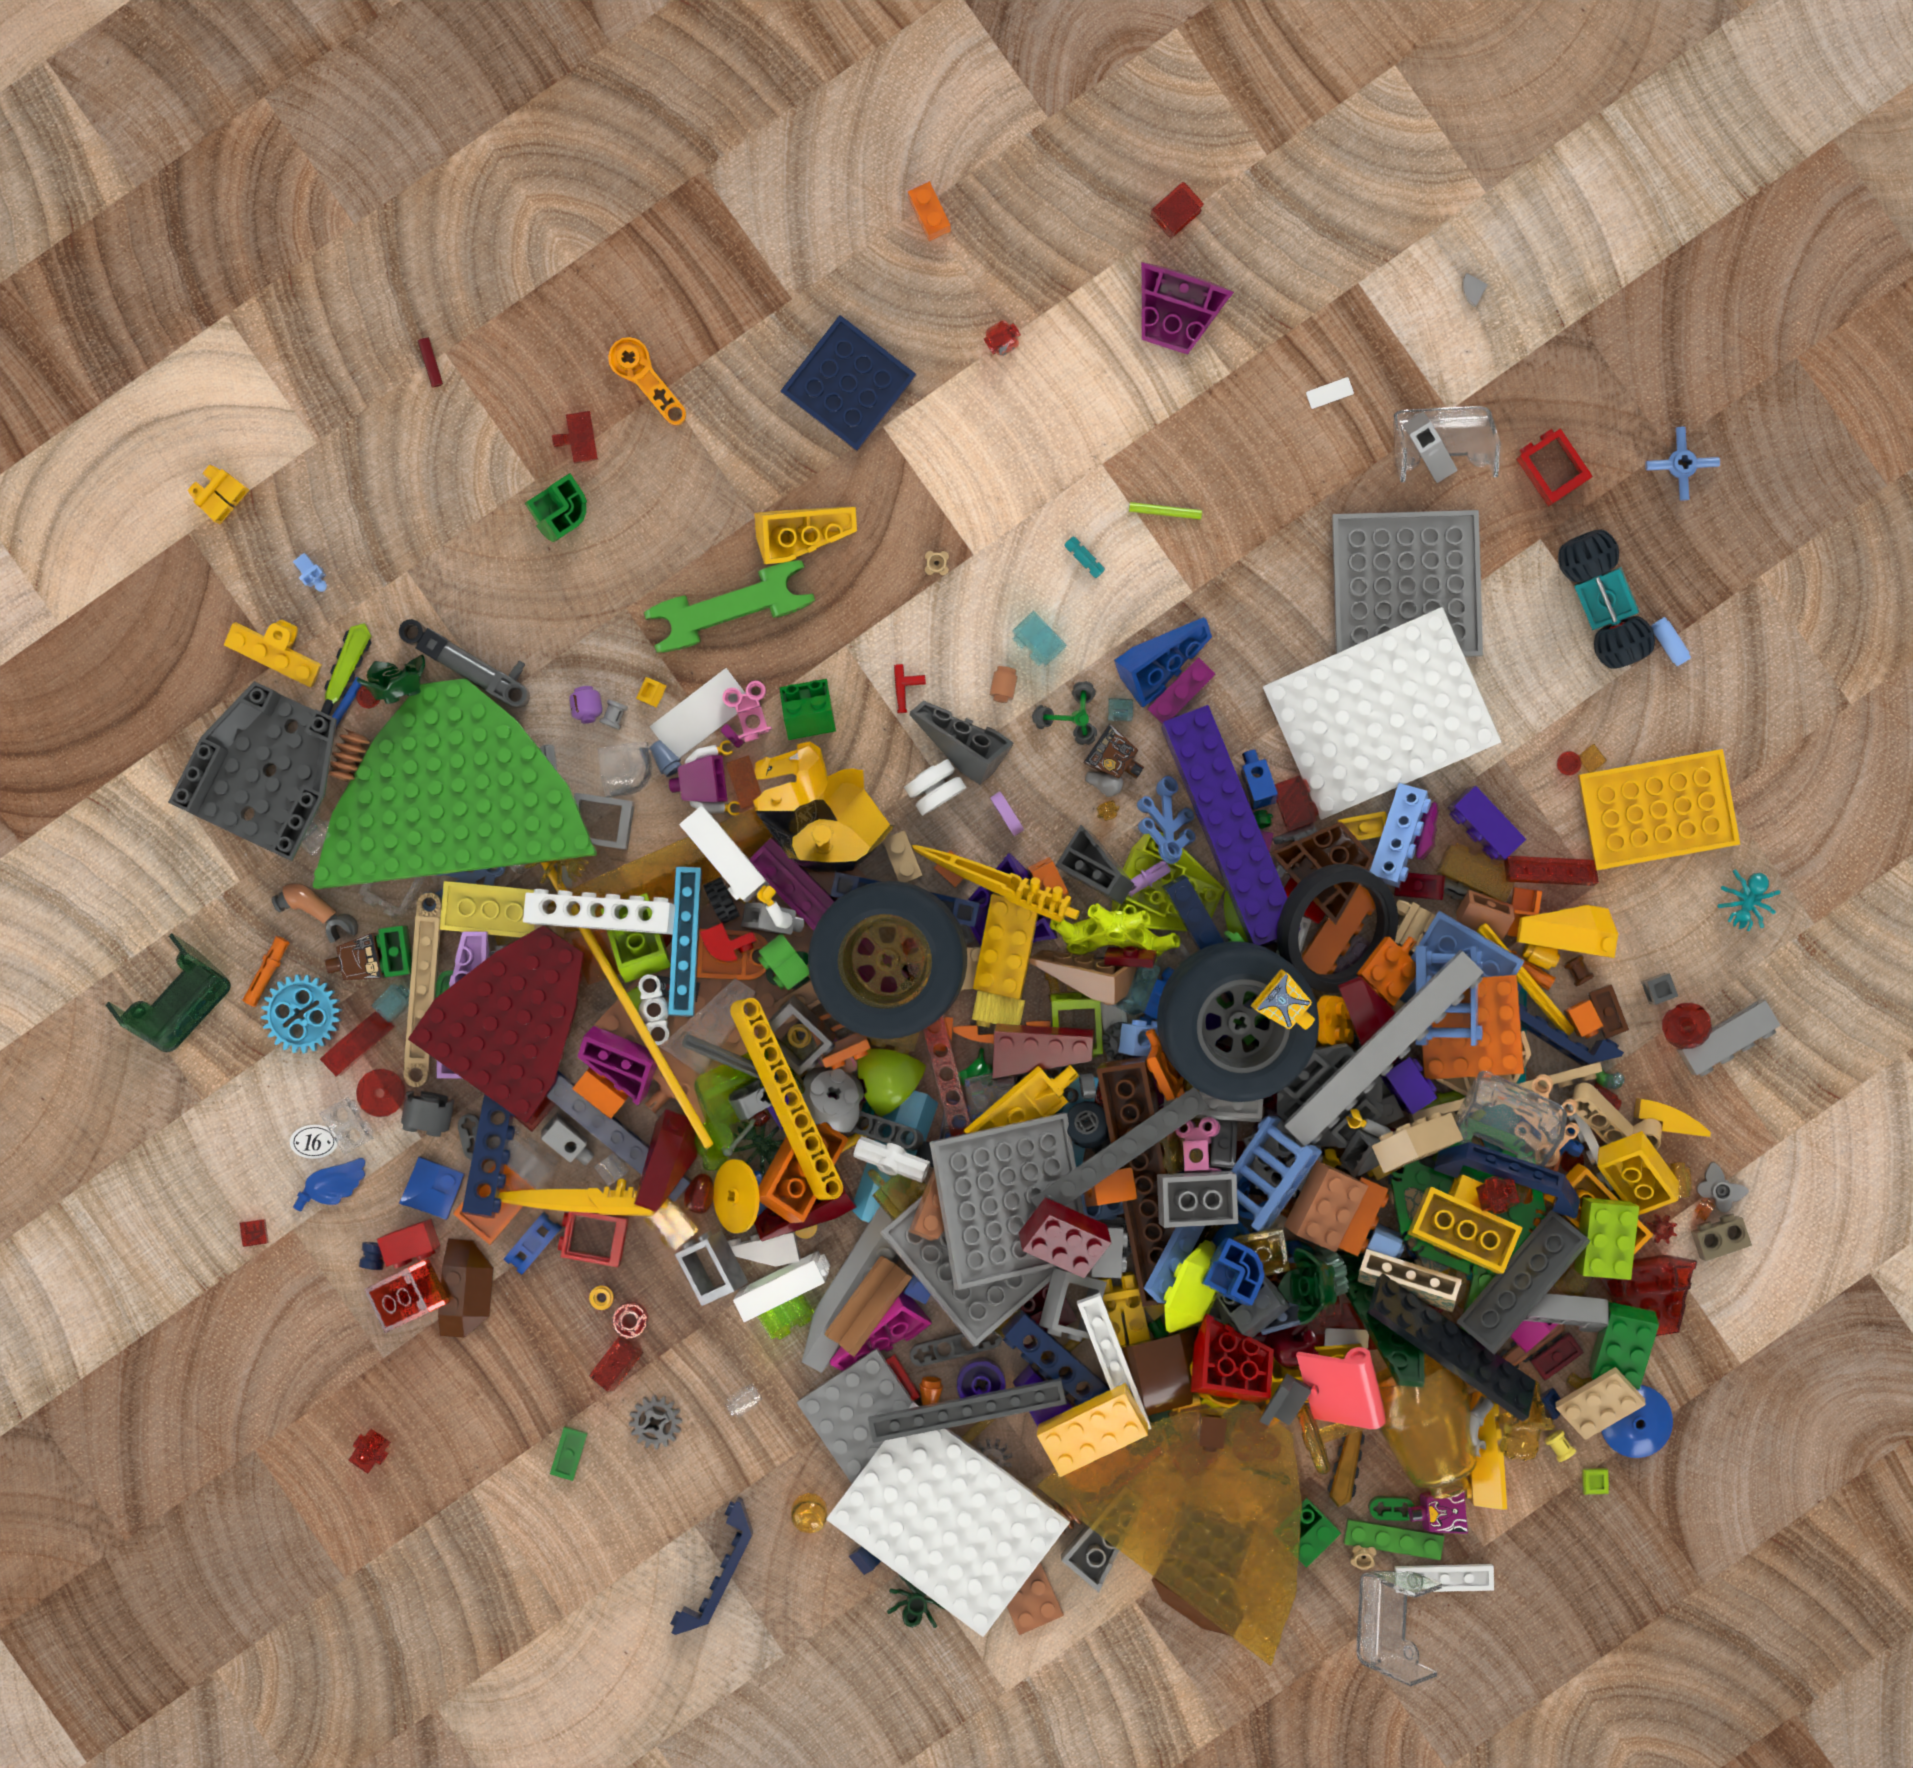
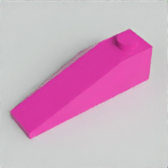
M902 1291L855 1357L840 1347L830 1360V1364L843 1371L876 1348L879 1351L885 1349L888 1352L893 1349L892 1345L905 1338L907 1342L913 1339L932 1322L912 1297L904 1294V1291Z

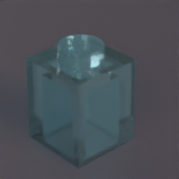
M392 984L371 1006L388 1023L393 1022L409 1006L410 992L401 984L399 986Z

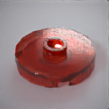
M1681 1003L1665 1014L1662 1020V1031L1666 1040L1674 1047L1693 1049L1702 1045L1709 1038L1712 1032V1021L1702 1006L1694 1003ZM1686 1026H1691L1690 1029H1684Z
M384 1068L374 1069L366 1073L358 1083L356 1095L360 1107L366 1113L375 1117H385L395 1113L403 1105L406 1091L401 1078L394 1071ZM379 1088L384 1091L382 1098L376 1094Z

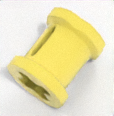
M1562 1429L1553 1432L1544 1440L1546 1445L1551 1446L1559 1462L1567 1460L1576 1452V1449L1573 1446L1571 1447L1564 1437L1565 1432Z

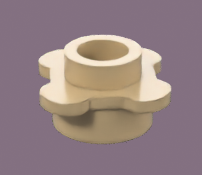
M928 551L925 554V559L927 560L926 574L940 573L941 575H946L949 571L947 567L948 553L945 551L941 553ZM938 561L939 565H935L934 562Z
M1360 1545L1354 1546L1352 1549L1354 1556L1351 1558V1564L1361 1570L1374 1567V1556L1377 1554L1374 1547L1364 1548Z

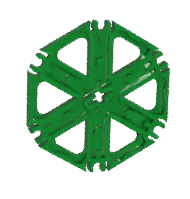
M1465 1117L1466 1127H1464V1118H1458V1129L1463 1140L1447 1147L1450 1148L1471 1142L1472 1135L1480 1132L1500 1140L1504 1145L1501 1153L1527 1161L1526 1159L1533 1154L1532 1150L1526 1154L1520 1152V1147L1525 1143L1524 1140L1517 1142L1515 1146L1513 1145L1515 1140L1520 1137L1469 1117ZM1536 1156L1528 1162L1537 1165ZM1419 1161L1402 1166L1403 1172L1401 1174L1392 1172L1391 1175L1401 1181L1390 1179L1400 1236L1409 1230L1412 1220L1408 1217L1404 1195L1405 1190L1412 1187L1425 1192L1426 1188L1433 1187L1448 1194L1454 1177L1434 1171L1433 1168L1422 1165ZM1463 1165L1459 1175H1465L1489 1186L1487 1191L1489 1193L1488 1201L1481 1209L1523 1227L1512 1252V1257L1531 1234L1529 1229L1531 1231L1535 1230L1534 1219L1543 1220L1545 1218L1543 1214L1536 1213V1210L1546 1213L1543 1192L1531 1188L1533 1199L1529 1204H1523L1493 1192L1507 1181L1506 1179ZM1409 1234L1404 1236V1242L1409 1240V1238L1416 1240V1245L1411 1249L1412 1252L1417 1251L1421 1246L1423 1247L1420 1253L1416 1255L1469 1276L1471 1275L1470 1265H1472V1274L1478 1275L1477 1267L1479 1265L1465 1259L1459 1260L1437 1252L1432 1244ZM1485 1269L1486 1273H1491L1490 1270Z

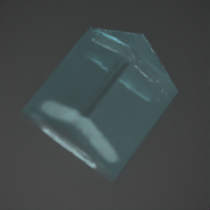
M1109 698L1108 720L1132 721L1133 700Z

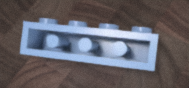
M1401 783L1398 784L1370 872L1379 877L1385 884L1398 888L1401 881H1406L1409 871L1406 865L1408 859H1413L1416 851L1414 841L1416 836L1421 835L1424 822H1421L1423 813H1428L1431 805V799H1428L1429 796L1426 790Z

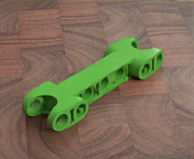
M803 561L785 562L758 571L760 583L689 606L687 596L684 595L661 602L644 612L646 620L667 619L672 628L668 638L654 646L656 653L676 651L696 645L701 642L698 631L770 608L773 618H778L812 604L816 601L814 594L795 595L787 589L788 579L805 568Z

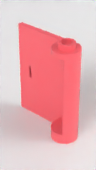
M1363 1347L1353 1348L1346 1354L1344 1359L1297 1352L1296 1356L1303 1382L1311 1387L1308 1401L1313 1419L1367 1429H1378L1386 1423L1387 1418L1371 1354L1368 1349Z

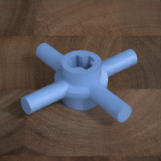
M1676 427L1677 451L1673 452L1668 460L1646 461L1645 469L1646 471L1669 469L1670 473L1679 479L1680 501L1690 500L1688 477L1693 475L1697 468L1719 467L1720 458H1696L1694 453L1687 450L1686 427ZM1680 460H1682L1683 463H1687V466L1685 468H1683V465L1678 464Z

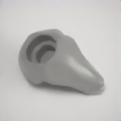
M1089 771L1085 776L1086 782L1095 786L1107 797L1119 794L1123 786L1122 777L1117 778L1107 773Z

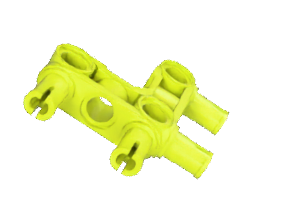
M1096 903L1088 909V916L1091 917L1089 919L1073 924L1064 919L1062 922L1053 919L1050 921V928L1062 936L1063 941L1067 943V950L1076 955L1086 954L1106 945H1115L1120 948L1135 946L1138 949L1157 950V957H1159L1164 951L1178 948L1181 944L1180 937L1176 933L1158 937L1144 926L1149 925L1151 922L1150 915L1145 910L1129 915L1122 911L1109 912Z

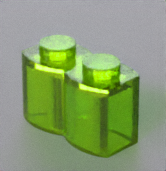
M801 1294L757 1317L771 1340L776 1337L778 1340H781L791 1333L790 1328L798 1324L799 1327H802L812 1321L810 1316L813 1315L814 1311L804 1294Z

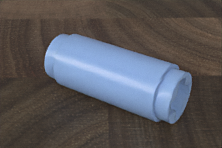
M1666 617L1651 625L1654 635L1672 663L1679 666L1691 658L1690 652Z

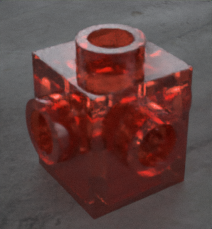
M1498 1176L1485 1179L1484 1184L1476 1187L1482 1211H1493V1214H1501L1508 1211V1208L1520 1203L1514 1179H1499Z
M370 1429L365 1436L360 1434L352 1446L356 1449L348 1461L369 1474L376 1464L381 1465L389 1454L386 1452V1449L391 1442L373 1429Z

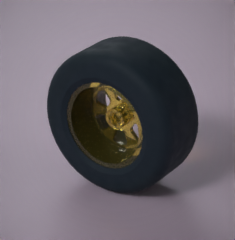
M882 881L864 885L844 894L825 911L817 923L811 938L808 966L811 983L819 1001L836 1021L849 1030L867 1037L894 1039L920 1032L947 1012L958 997L963 986L968 956L961 926L943 901L929 891L910 883ZM881 927H894L896 929L893 942L884 943L881 940L879 934ZM907 937H912L919 948L917 953L906 955L901 949V944ZM863 938H868L875 946L870 956L859 954L857 951ZM885 953L887 956L892 955L894 957L891 961L892 966L889 963H883ZM906 963L919 967V972L914 981L907 980L902 974V969ZM867 964L873 966L876 974L870 982H865L858 972L860 966ZM892 976L895 978L898 986L896 992L881 991L880 987L884 977Z

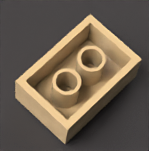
M1438 1112L1426 1119L1425 1117L1411 1123L1412 1125L1408 1123L1397 1128L1394 1131L1395 1135L1392 1131L1380 1136L1381 1142L1372 1145V1148L1383 1173L1428 1157L1462 1141L1463 1137L1452 1113L1442 1116Z

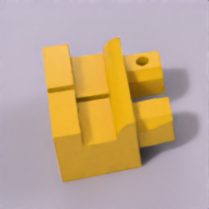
M210 464L202 473L210 480V483L204 488L198 482H195L187 491L195 499L193 502L214 522L220 525L234 509L229 503L237 506L249 492V489L225 470H220ZM218 493L221 494L229 503H227L222 497H220Z

